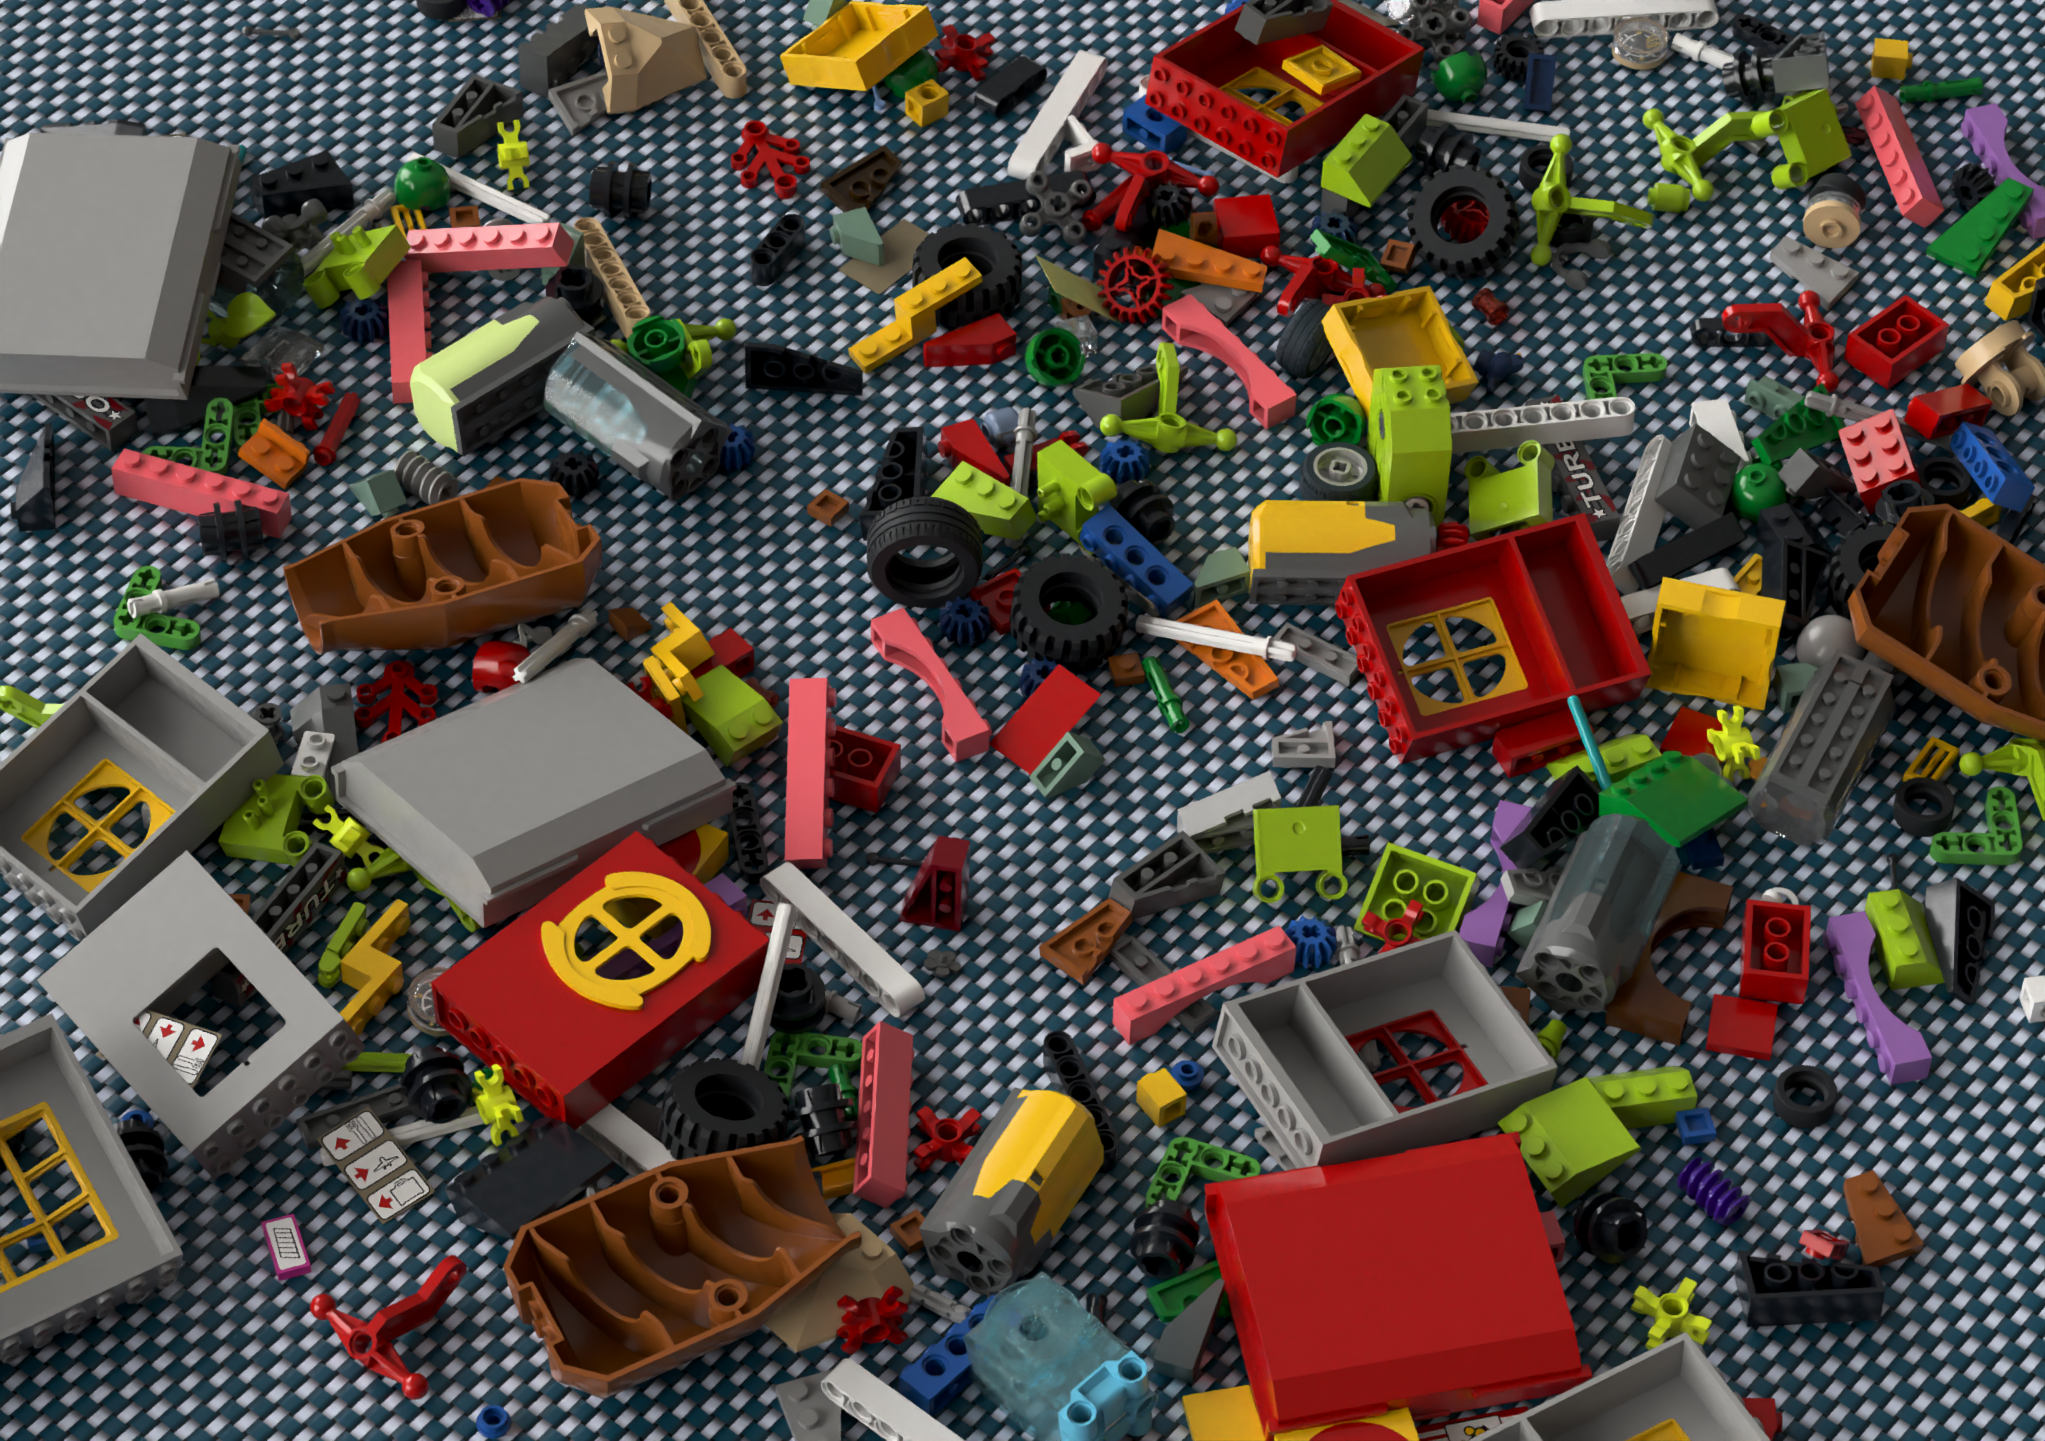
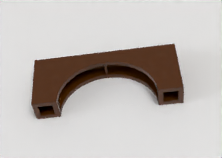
M1663 866L1659 867L1656 878L1650 876L1645 895H1649L1648 899H1641L1637 911V917L1640 918L1639 923L1633 922L1629 932L1630 935L1636 928L1644 935L1645 948L1632 977L1618 988L1613 1001L1605 1006L1604 1011H1607L1605 1025L1673 1045H1680L1688 1023L1692 1002L1676 996L1665 988L1653 970L1650 957L1663 940L1679 931L1697 927L1722 930L1730 908L1733 886Z

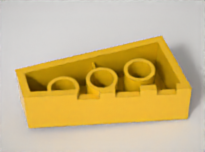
M2045 243L1992 282L1984 305L2003 320L2007 321L2029 312L2035 282L2045 277Z

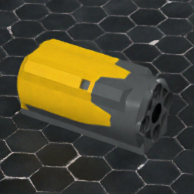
M1265 500L1251 512L1248 538V567L1251 570L1249 604L1335 605L1347 576L1435 553L1436 525L1432 512L1425 508H1409L1404 502Z
M1014 1087L919 1227L936 1275L956 1279L967 1285L974 1292L987 1296L991 1292H1000L1011 1288L1018 1277L1026 1276L1034 1269L1103 1164L1104 1147L1095 1126V1119L1084 1105L1072 1097L1057 1091H1029ZM977 1256L981 1263L976 1271L972 1272L968 1268Z

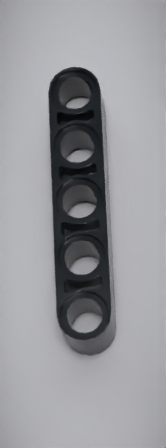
M1076 170L1047 175L1049 186L1054 192L1066 193L1077 180H1086L1090 183L1092 187L1090 199L1084 204L1072 206L1070 210L1088 207L1096 200V192L1085 171ZM1027 179L963 190L957 195L955 200L963 223L965 225L975 223L978 226L1021 219L1029 212L1035 213L1041 209V202L1036 196L1030 195L1027 192L1025 186Z
M1730 512L1638 558L1629 564L1628 568L1641 590H1646L1662 584L1663 577L1674 578L1732 549L1745 541L1748 536L1735 514Z
M1063 1031L1050 1032L1044 1039L1043 1066L1055 1091L1072 1097L1084 1105L1093 1115L1095 1126L1104 1147L1103 1164L1097 1172H1110L1116 1168L1118 1163V1135L1073 1039Z

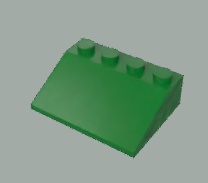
M1666 751L1662 756L1646 763L1642 768L1629 773V776L1613 783L1609 788L1599 793L1600 829L1660 843L1649 832L1653 828L1664 838L1661 843L1680 848L1748 805V798L1695 758L1684 756L1679 751Z

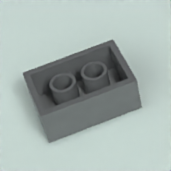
M1695 423L1673 441L1654 500L1693 530H1696L1723 516L1741 457Z

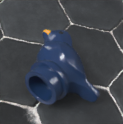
M1482 349L1476 359L1473 370L1478 372L1480 376H1486L1488 381L1486 392L1491 394L1495 384L1501 382L1510 374L1522 370L1524 359L1521 357V353L1511 355L1508 352L1502 351L1495 354L1491 350L1488 352Z

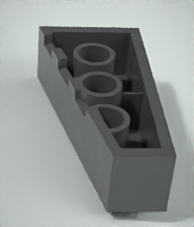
M579 3L559 17L557 24L549 23L546 25L544 33L536 32L531 36V42L526 43L523 41L518 45L521 88L549 98V89L563 85L568 77L578 70L579 65L592 55L600 40L599 36L590 37L584 13L585 9H590L589 7Z
M1824 32L1797 35L1771 60L1776 93L1785 92V96H1794L1801 94L1802 90L1830 87L1829 62Z

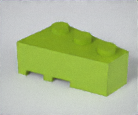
M964 461L957 466L931 495V497L949 500L963 507L977 520L980 529L985 534L1019 540L1038 519L1029 498Z

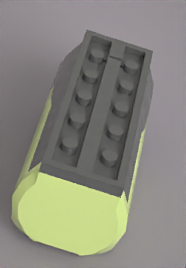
M544 297L535 303L523 302L414 367L410 379L414 413L419 423L437 443L455 450L464 457L550 405L552 401L560 399L596 377L595 373L570 356L581 345L573 339L576 332L579 331L596 336L595 328L583 321L573 310L571 304L563 297L558 299Z

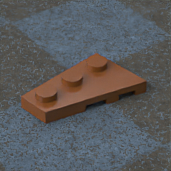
M1108 898L1040 945V956L1084 985L1132 923L1131 912L1111 898Z
M1874 1170L1844 1181L1843 1191L1850 1219L1854 1223L1857 1247L1861 1251L1862 1265L1881 1267L1922 1252L1923 1241Z

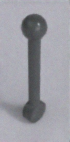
M244 26L242 34L246 37L258 34L289 36L291 39H298L300 37V30L297 28H291L289 31L252 29L250 26Z

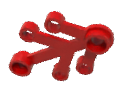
M753 120L747 122L741 132V138L744 142L738 151L731 155V167L737 171L746 169L748 166L747 156L754 147H756L758 153L748 169L741 173V185L749 189L756 187L758 184V174L763 166L766 165L774 179V191L778 197L785 200L792 198L797 192V179L791 174H784L778 162L793 166V170L797 174L804 175L809 173L810 159L805 156H797L800 153V142L794 138L787 139L770 134L766 125L761 121ZM768 144L783 148V152L771 149Z
M406 661L391 662L384 669V677L372 685L362 684L357 688L358 702L368 705L375 701L377 695L392 687L391 693L372 707L358 708L354 713L355 723L361 728L370 727L375 719L390 710L388 732L381 739V743H384L402 735L403 710L415 718L419 726L436 720L434 709L430 707L422 708L404 694V689L408 688L418 695L422 704L432 705L438 700L437 688L432 684L424 685L414 677L415 670L410 663Z

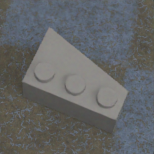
M1265 772L1178 809L1177 833L1184 831L1206 854L1255 844L1253 809L1281 808V796L1271 772Z

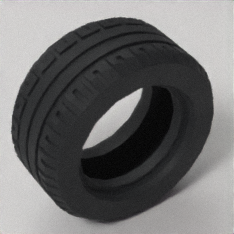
M911 497L888 506L870 524L867 534L868 575L873 585L884 596L894 602L909 607H939L946 605L947 601L955 602L957 596L962 598L979 581L983 567L982 532L977 520L958 504L937 497ZM915 545H933L945 548L951 553L937 559L917 560L903 556L898 552Z

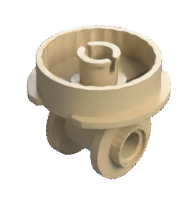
M2012 320L1981 338L1955 362L1956 368L1964 377L1961 384L1968 383L1972 386L1979 381L1984 387L1986 397L1993 402L1992 407L2005 416L2014 415L2021 410L2023 397L2033 401L2044 398L2045 367L2026 350L2036 338L2034 332L2026 333L2017 320ZM2006 366L2010 372H2007L2002 368Z

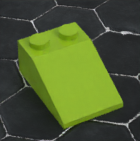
M722 664L695 680L704 693L703 697L694 702L687 694L684 696L680 695L684 713L726 767L731 766L775 739L783 724V721L764 697Z

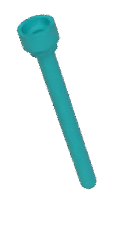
M1572 695L1568 698V705L1601 790L1604 791L1613 783L1578 696ZM1611 831L1614 840L1629 836Z

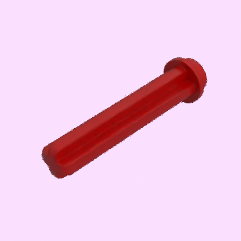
M1132 174L1092 210H1086L1083 213L1081 222L1086 230L1098 231L1102 227L1103 222L1120 207L1134 177Z
M352 392V394L346 393L324 437L320 444L315 446L313 455L314 460L318 464L327 466L335 461L337 457L336 451L361 402V399L357 397V393Z

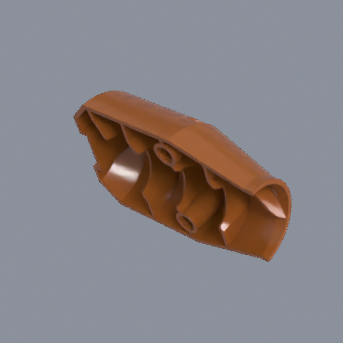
M518 478L386 518L294 564L284 566L283 570L289 594L302 630L309 644L318 655L331 651L440 650L581 606L601 567L603 552L601 537L592 525L581 526L580 523L576 524L574 522L570 497L560 483Z
M1949 504L1908 507L1877 554L1879 564L1874 572L1869 569L1866 571L1847 600L1856 643L1979 722L2045 742V565Z
M802 1135L788 1141L670 1161L520 1227L503 1266L513 1300L523 1324L533 1325L538 1338H543L546 1344L552 1377L558 1382L598 1398L607 1399L754 1333L845 1254L859 1248L862 1244V1235L857 1231L846 1236L836 1223L816 1183L808 1160L805 1142Z

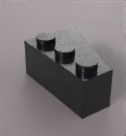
M327 150L250 178L252 204L264 220L273 215L281 218L289 214L300 216L301 207L310 199L320 200L326 210L327 208L345 206V210L354 209L352 183Z

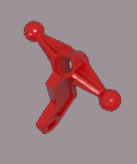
M1101 142L1096 144L1091 152L1092 158L1096 163L1105 165L1112 162L1134 176L1117 212L1114 225L1116 230L1128 232L1140 205L1145 203L1144 198L1150 195V189H1158L1159 184L1164 186L1169 181L1174 185L1181 183L1185 188H1197L1204 197L1215 196L1219 191L1220 185L1215 177L1206 175L1199 178L1172 160H1169L1168 156L1162 151L1153 150L1147 153L1113 151L1109 144Z
M1268 245L1261 251L1260 258L1264 265L1267 267L1280 265L1294 274V277L1284 289L1277 307L1279 315L1290 318L1303 300L1306 302L1315 299L1319 300L1322 294H1331L1333 292L1345 293L1349 288H1352V275L1342 270V267L1330 258L1327 260L1321 255L1313 258L1284 255L1276 245ZM1380 283L1365 284V290L1370 297L1387 295L1384 286Z
M1804 291L1798 298V305L1805 312L1803 325L1782 303L1735 304L1723 311L1722 321L1727 331L1731 333L1765 332L1789 357L1805 356L1811 360L1819 373L1816 379L1817 386L1823 383L1828 394L1838 388L1839 378L1832 372L1835 355L1833 342L1835 330L1830 324L1825 322L1818 311L1821 300L1815 291Z
M456 1255L446 1257L438 1264L417 1293L378 1311L370 1323L337 1310V1303L329 1294L316 1295L310 1303V1311L316 1319L328 1320L352 1358L360 1361L369 1370L401 1383L402 1391L407 1398L411 1400L422 1399L429 1390L428 1380L420 1373L411 1374L391 1340L430 1322L465 1276L467 1265ZM372 1340V1347L366 1353V1347L368 1343Z

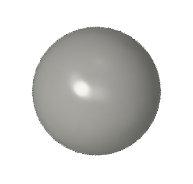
M1823 615L1811 620L1800 632L1796 644V654L1799 663L1807 662L1817 668L1830 662L1837 650L1861 661L1864 660L1865 648L1856 643L1852 621L1839 615Z

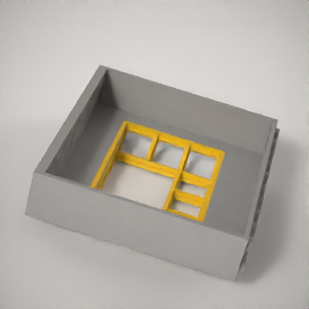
M48 1014L0 1036V1155L35 1219L34 1223L0 1238V1270L7 1282L0 1286V1361L8 1363L18 1358L22 1354L21 1351L31 1346L40 1348L52 1341V1336L63 1331L67 1334L81 1328L84 1325V1321L94 1316L97 1319L103 1318L111 1314L115 1310V1306L126 1301L128 1304L135 1303L142 1299L147 1291L155 1287L164 1289L172 1285L177 1280L176 1277L179 1276L183 1252L53 1014ZM43 1118L59 1146V1150L27 1172H22L7 1144V1140ZM66 1160L82 1189V1193L50 1215H46L29 1184ZM89 1203L105 1231V1236L70 1254H66L52 1227ZM42 1233L56 1260L17 1278L3 1250L33 1235Z

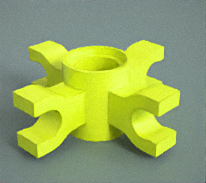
M519 120L513 121L514 130L512 132H507L504 129V122L497 123L498 131L504 139V144H497L499 165L501 170L508 169L509 177L506 182L507 191L514 190L513 180L515 178L522 180L523 188L530 187L529 180L523 172V167L530 165L529 152L526 141H518V133L520 131Z
M1739 705L1733 706L1734 715L1730 719H1728L1726 711L1723 709L1717 710V718L1722 724L1723 731H1715L1712 728L1707 729V740L1714 744L1718 759L1726 761L1723 768V779L1728 783L1734 782L1733 773L1737 769H1739V775L1742 778H1750L1749 768L1745 765L1744 758L1761 759L1760 747L1753 744L1750 731L1746 727L1741 728L1744 720V709Z
M329 804L324 810L330 813L331 821L329 823H322L316 818L313 822L319 829L328 830L334 834L329 842L335 848L342 851L350 859L357 853L362 857L367 868L372 864L369 859L370 853L378 852L381 855L385 851L383 847L372 845L367 841L371 833L363 825L350 816L343 822L338 817L336 810Z
M498 1064L491 1066L493 1076L489 1080H486L485 1075L480 1070L474 1072L476 1081L483 1087V1090L480 1091L476 1087L472 1088L471 1095L483 1122L486 1125L492 1123L490 1129L491 1140L498 1146L502 1144L500 1135L503 1131L508 1130L511 1137L519 1135L517 1128L510 1120L513 1119L520 1123L524 1119L511 1088L508 1085L502 1087L503 1071Z
M1685 1277L1676 1293H1667L1660 1298L1655 1296L1649 1289L1639 1285L1633 1295V1298L1636 1300L1631 1305V1310L1655 1318L1654 1325L1648 1332L1647 1337L1650 1339L1647 1341L1645 1348L1651 1350L1663 1344L1667 1337H1677L1685 1332L1695 1342L1704 1345L1710 1335L1708 1330L1712 1325V1321L1688 1312L1689 1305L1695 1298L1693 1291L1697 1287V1282Z

